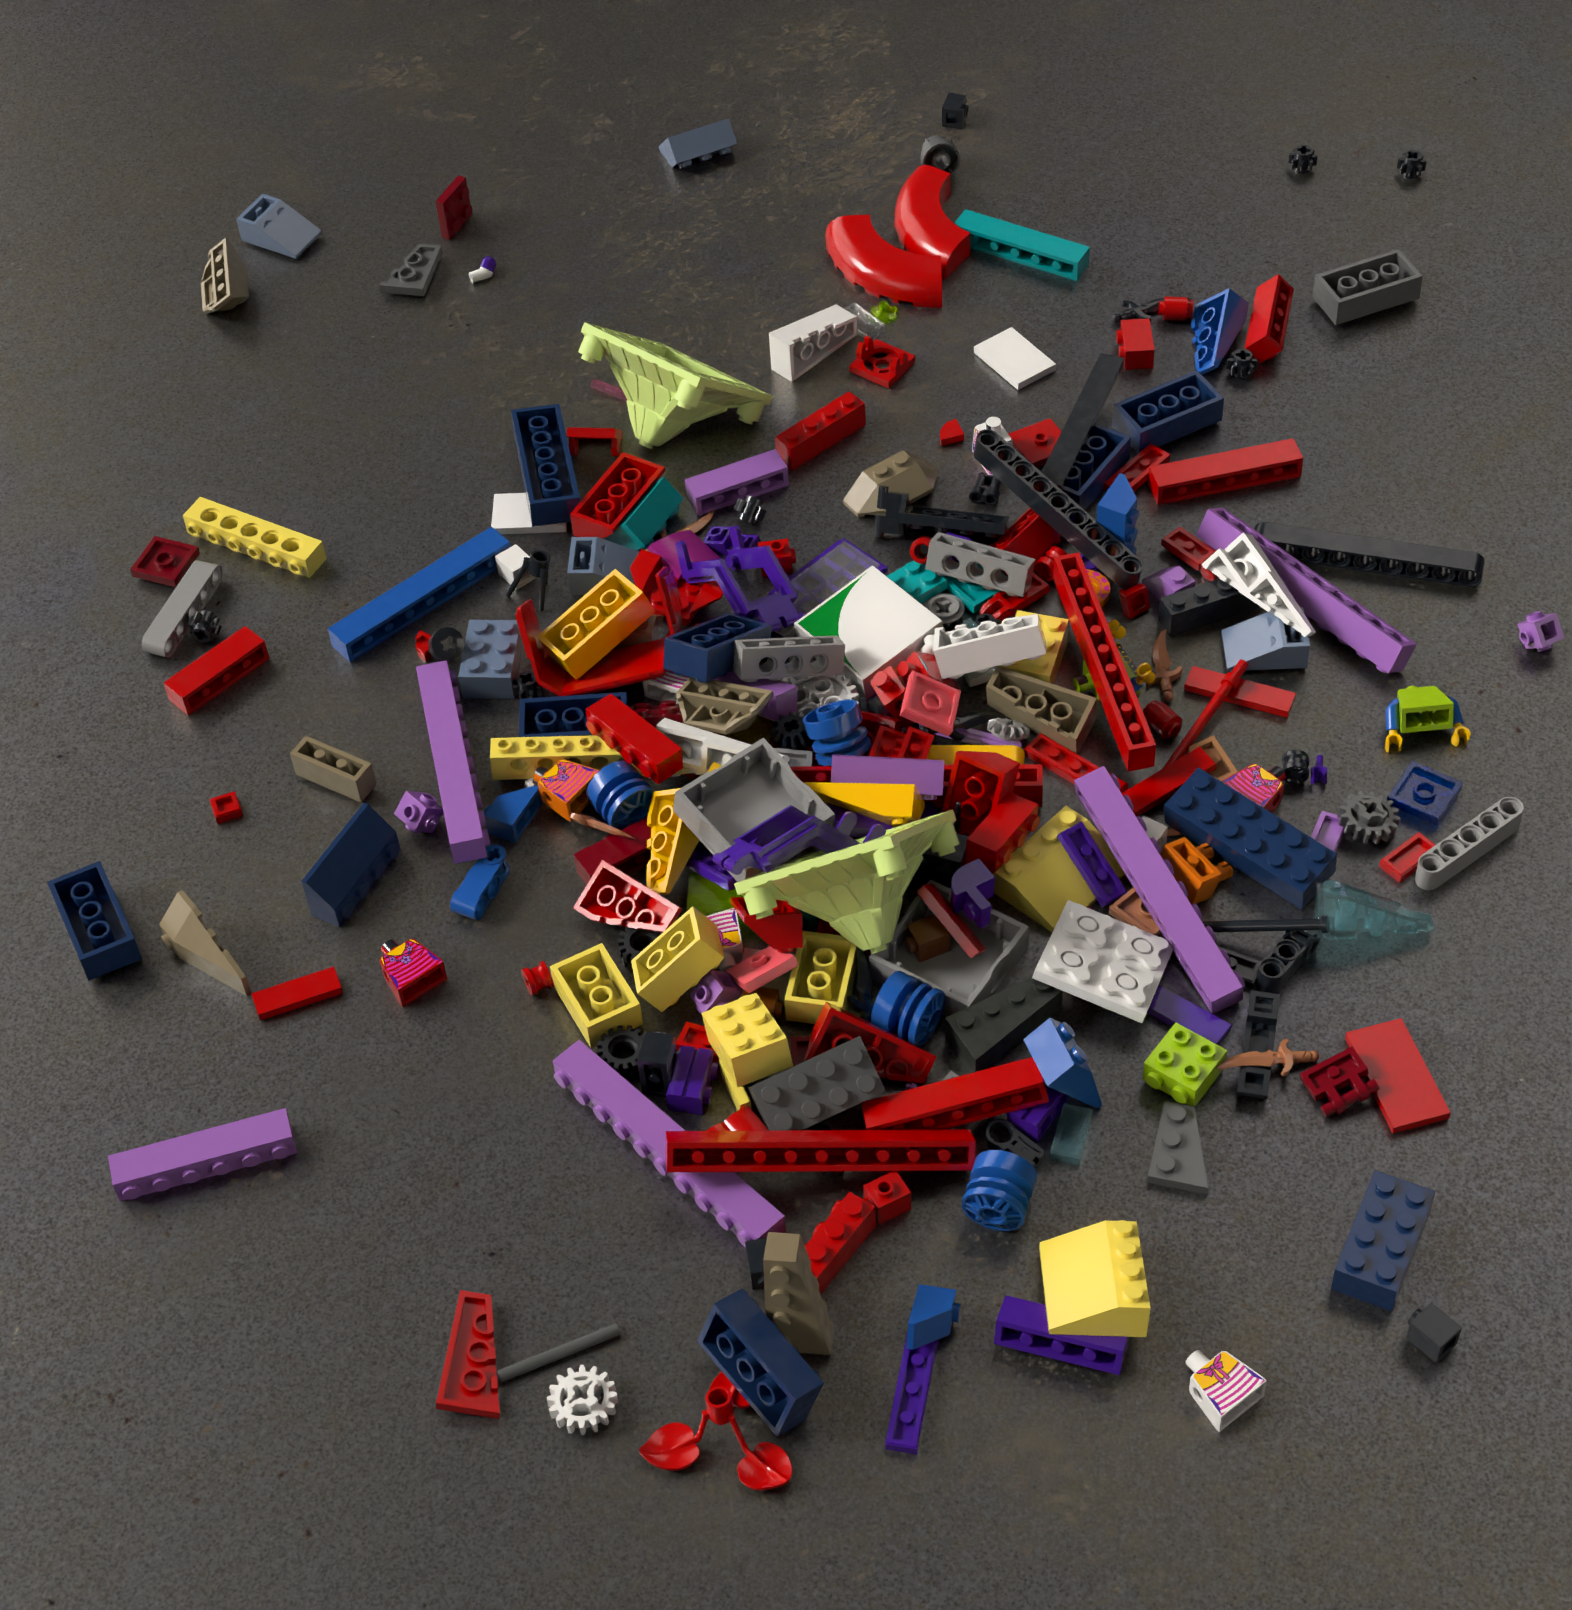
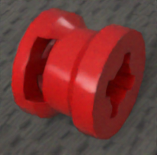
M544 961L539 962V966L531 969L528 967L521 969L524 982L531 996L538 994L539 990L545 987H554L552 977Z

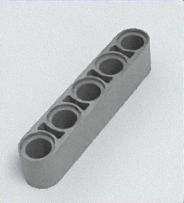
M195 560L145 632L142 639L143 652L166 658L174 654L191 628L187 626L191 616H195L197 611L201 612L220 585L223 577L222 566L200 560Z
M1511 796L1502 798L1422 854L1418 860L1415 882L1418 887L1424 890L1438 888L1517 832L1524 810L1521 800Z

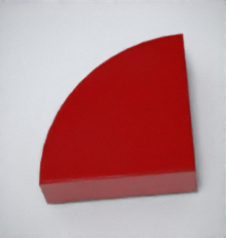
M956 419L948 421L941 428V446L964 441V432Z
M420 630L416 635L415 647L418 656L427 662L432 656L428 649L429 638L432 635Z

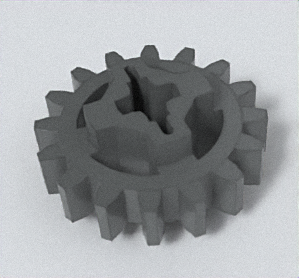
M1359 790L1357 796L1349 793L1347 799H1342L1337 813V817L1340 818L1338 825L1345 826V834L1352 832L1354 834L1353 840L1361 837L1365 844L1368 843L1369 839H1372L1375 844H1379L1381 838L1387 842L1390 835L1394 836L1400 821V817L1397 816L1399 809L1391 808L1393 801L1385 802L1383 794L1376 797L1371 790L1368 795Z

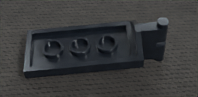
M879 485L877 508L885 509L886 514H876L875 537H884V533L904 535L906 526L909 524V528L924 529V526L934 527L935 531L949 532V529L960 530V534L974 535L975 532H984L986 537L999 538L1000 534L1005 535L1009 526L1010 516L910 505L909 493L888 491L889 486Z

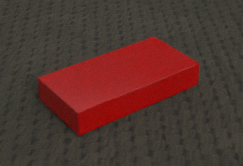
M1418 832L1381 859L1379 867L1397 882L1401 883L1416 872L1420 856L1436 844Z

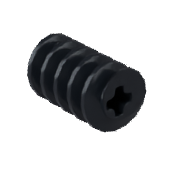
M441 628L429 638V652L438 661L454 660L460 656L464 649V638L455 628ZM448 638L449 645H451L452 648L446 649L444 651V645L440 642Z

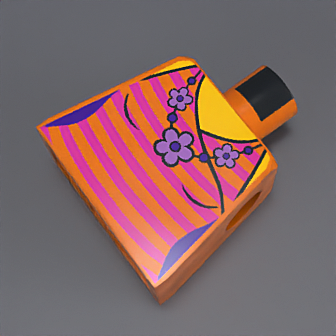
M563 759L559 760L550 770L543 766L538 767L534 773V780L538 782L539 793L543 803L571 822L573 820L570 818L571 813L579 814L589 804L586 795L587 788L599 770Z

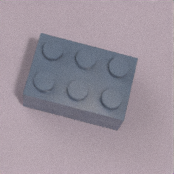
M469 620L458 675L462 698L515 699L512 691V686L514 685L513 678L519 675L524 648L517 620Z

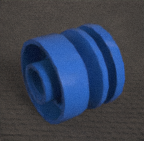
M839 700L823 705L809 712L803 718L808 737L816 740L812 748L817 753L815 757L819 765H832L833 754L861 756L871 748L870 738L866 736L868 733L867 729L859 725L863 718L858 703L855 700Z
M617 761L603 767L594 775L588 785L586 795L589 803L608 825L622 830L648 816L655 790L644 780L631 763Z
M895 971L889 976L877 995L872 1010L871 1023L892 1034L898 1031V1037L921 1047L929 1040L941 1019L946 1002V994L938 988H932L927 983L919 986V981L915 977L902 971Z
M988 1150L981 1152L975 1159L970 1182L967 1184L966 1193L962 1199L961 1208L965 1215L975 1223L997 1231L1019 1229L1024 1224L1026 1212L1029 1208V1199L1033 1195L1038 1174L1034 1166L1026 1159L1007 1151Z

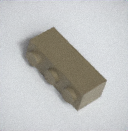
M305 736L290 753L296 775L358 802H362L377 785L370 762L311 737Z

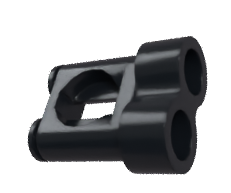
M984 472L979 473L975 486L971 488L969 494L970 501L976 504L985 502L990 506L996 505L1000 497L1001 481L994 475H988Z

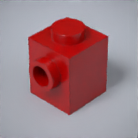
M788 538L758 542V547L770 546L786 575L793 574L792 564L796 563L795 548L790 549ZM762 567V568H761L762 578H767L768 575L766 574L764 568Z
M892 1171L863 1185V1200L875 1206L876 1221L879 1225L911 1210V1192L897 1171Z

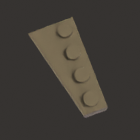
M999 666L995 668L986 686L987 704L1012 720L1023 722L1035 734L1039 735L1042 733L1079 755L1097 718V698Z
M768 1232L763 1258L766 1316L777 1325L782 1335L799 1353L831 1355L835 1326L832 1319L828 1317V1307L825 1299L821 1298L819 1283L816 1276L812 1274L811 1262L801 1235Z

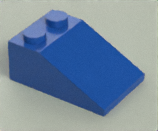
M1052 1018L1047 1019L1023 1039L1048 1087L1095 1108L1101 1107L1102 1102L1092 1072L1086 1062L1088 1060L1087 1055L1077 1046L1074 1040L1075 1033L1073 1029L1065 1022L1060 1023Z

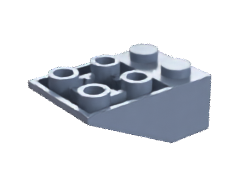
M261 194L236 219L242 241L295 259L322 234L318 227L281 199L266 194Z
M572 537L567 571L570 594L585 595L614 569L635 585L630 566L639 551L599 537Z
M1270 612L1221 631L1227 671H1232L1240 659L1248 663L1249 666L1246 670L1308 667L1309 637H1304L1296 629L1285 624L1280 618Z

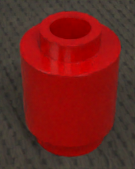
M1164 296V301H1159V315L1163 316V320L1168 321L1192 319L1193 300L1187 297Z
M923 536L912 543L910 555L915 562L920 564L926 563L928 553H922L921 546L925 544L929 548L932 538Z
M1151 701L1143 710L1147 724L1161 737L1167 739L1176 736L1180 732L1182 718L1164 702Z

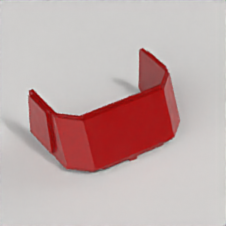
M668 566L663 567L655 574L669 626V632L665 638L681 632L682 603L673 570L669 571ZM532 599L527 600L517 608V613H515L527 659H530L536 682L558 696L591 694L662 677L667 672V669L663 668L665 638L611 650L576 680L549 656L537 639L541 629Z

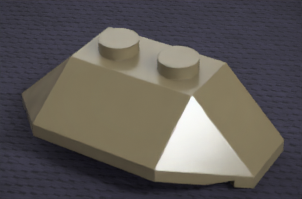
M225 238L209 250V261L203 272L201 293L202 308L205 314L233 309L238 304L245 302L249 296L247 268L230 241Z
M902 450L862 471L844 498L843 504L857 517L876 515L877 513L886 514L885 509L877 508L879 485L889 486L888 491L909 493L911 504L933 492L938 471L924 458Z
M692 677L676 693L684 724L726 735L748 729L763 712L774 695L772 690L711 680L708 683H700Z

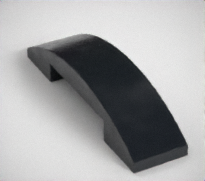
M1250 991L1242 1053L1273 1051L1280 994ZM1241 1066L1237 1095L1267 1099L1271 1067Z

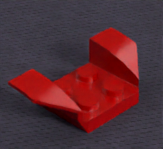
M641 549L630 566L635 586L644 592L656 611L654 614L664 615V619H666L655 574L663 568L662 556ZM675 577L682 603V625L688 626L700 609L722 598L724 593L717 581L687 583L685 579L678 580Z

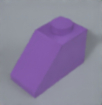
M1180 566L1161 569L1142 579V584L1146 585L1147 589L1159 601L1161 597L1195 587L1196 582Z

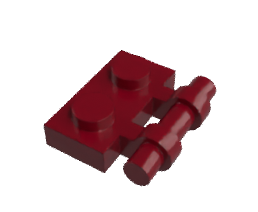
M1352 1046L1300 1073V1080L1315 1102L1325 1097L1330 1101L1320 1106L1325 1117L1335 1112L1340 1114L1346 1111L1347 1106L1358 1100L1363 1102L1371 1097L1370 1094L1380 1089L1375 1079L1363 1083L1361 1078L1369 1075L1368 1068ZM1349 1084L1353 1087V1090L1341 1096L1337 1092Z

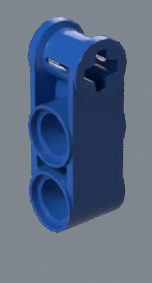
M500 845L486 847L487 857L478 859L468 871L464 881L451 898V912L475 920L482 918L486 908L492 899L495 898L499 888L510 874V866L505 861L506 851Z

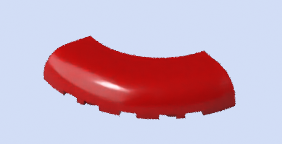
M921 165L907 178L899 192L894 212L895 230L897 231L900 244L909 252L941 256L942 278L946 279L970 255V232L954 224L942 210L944 203L951 196V173L933 166Z
M870 214L841 216L831 221L826 227L825 240L828 254L832 257L834 266L837 269L839 268L844 273V277L853 285L859 284L865 288V292L878 298L885 296L897 304L901 300L912 302L913 306L942 308L941 256L915 254L889 244L875 231L871 223Z

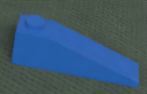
M1230 288L1195 304L1191 327L1195 331L1193 344L1197 346V351L1194 354L1195 366L1201 375L1219 366L1246 321L1249 303Z

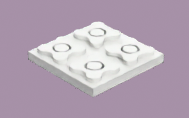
M1068 900L1032 978L1143 1023L1173 949L1167 940Z

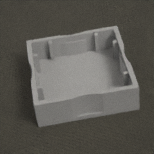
M764 738L734 755L723 766L703 774L677 790L673 811L713 855L735 844L733 840L790 805L810 817L816 816L833 826L835 813L808 785L803 783L793 773L789 764ZM748 866L739 875L728 872L739 882L759 874L763 870Z
M930 879L927 884L933 883L950 904L951 889ZM918 895L909 906L904 918L896 925L892 941L886 944L887 949L871 954L869 957L872 979L884 984L895 971H902L915 977L919 981V986L924 983L930 984L932 988H938L946 994V1002L942 1014L948 1017L992 996L1028 949L1029 926L991 909L990 924L979 928L974 920H970L964 910L957 914L987 950L980 956L970 958L951 935V951L919 963L915 954H910L905 945L904 938L907 937V925L934 915V913Z

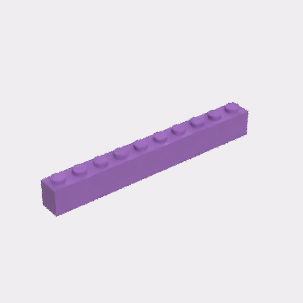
M1213 508L1207 510L1196 534L1205 544L1214 550L1219 548L1225 549L1243 532L1253 535L1299 607L1304 608L1306 617L1316 621L1319 628L1330 631L1337 636L1336 639L1340 643L1354 648L1357 655L1375 663L1379 671L1390 674L1404 670L1417 645L1414 641L1226 509Z
M446 660L416 666L454 864L486 858L485 846L490 845L487 829H481V827L486 826L484 811H478L479 808H483L480 792L474 793V790H479L476 773L470 774V772H475L472 756H466L472 753L469 739H463V737L468 736L465 720L459 721L464 719L461 703L456 704L461 702L458 686L452 687L457 685L455 671H449Z
M1102 766L1074 780L1076 795L1164 938L1173 949L1177 959L1211 1014H1215L1242 1001L1243 988L1245 987L1242 976L1238 971L1233 972L1229 966L1231 961L1227 952L1223 948L1219 950L1215 943L1217 940L1213 930L1209 925L1205 927L1202 923V914L1195 903L1190 904L1187 899L1188 892L1182 881L1177 882L1175 880L1171 863L1168 859L1163 860L1160 856L1161 850L1154 837H1148L1144 820L1141 816L1136 817L1133 813V804L1127 794H1121L1119 790L1120 784L1114 773L1109 774L1105 766Z
M578 1040L553 1060L554 1078L562 1088H569L577 1101L582 1105L587 1104L592 1108L595 1116L601 1122H608L620 1139H627L633 1144L635 1151L641 1157H648L660 1174L664 1176L667 1174L674 1180L675 1185L682 1193L686 1194L688 1192L695 1198V1202L703 1211L711 1212L723 1229H730L734 1232L744 1247L745 1241L767 1238L768 1232L786 1233L785 1216L734 1172H667L665 1163L666 1131L685 1130L583 1042Z

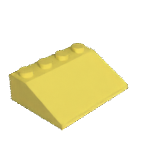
M1068 806L1063 807L1033 834L1021 848L1013 852L1008 863L1002 864L993 874L995 877L994 894L1052 933L1068 900L1085 907L1091 906L1097 901L1057 838L1059 833L1082 821L1117 877L1120 879L1125 875L1100 832L1088 819Z
M1105 1220L1040 1242L1039 1251L1049 1334L1146 1337L1151 1308L1137 1221Z

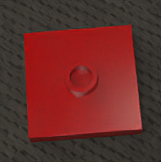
M1049 418L1011 432L1009 436L1012 439L1013 448L1037 468L1046 464L1062 431Z

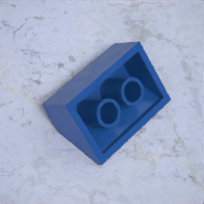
M1119 473L1097 505V522L1136 555L1137 548L1134 547V542L1138 529H1135V524L1139 516V511L1136 510L1137 498L1126 476Z

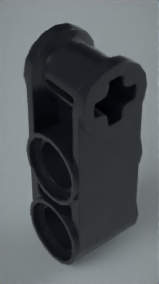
M1286 931L1260 962L1255 983L1256 989L1259 992L1278 994L1301 965L1315 952L1320 936L1317 934L1312 936L1305 931Z

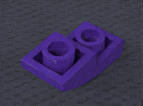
M712 526L703 542L712 551L728 556L729 550L733 549L730 527ZM742 534L745 548L758 547V542H761L759 535Z

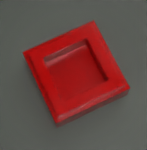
M235 791L209 799L217 824L243 816Z

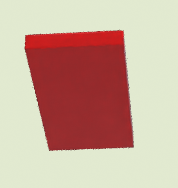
M1402 1018L1346 1032L1345 1040L1349 1048L1352 1046L1368 1068L1369 1075L1364 1077L1366 1082L1375 1079L1380 1089L1372 1094L1392 1134L1450 1118L1451 1112Z

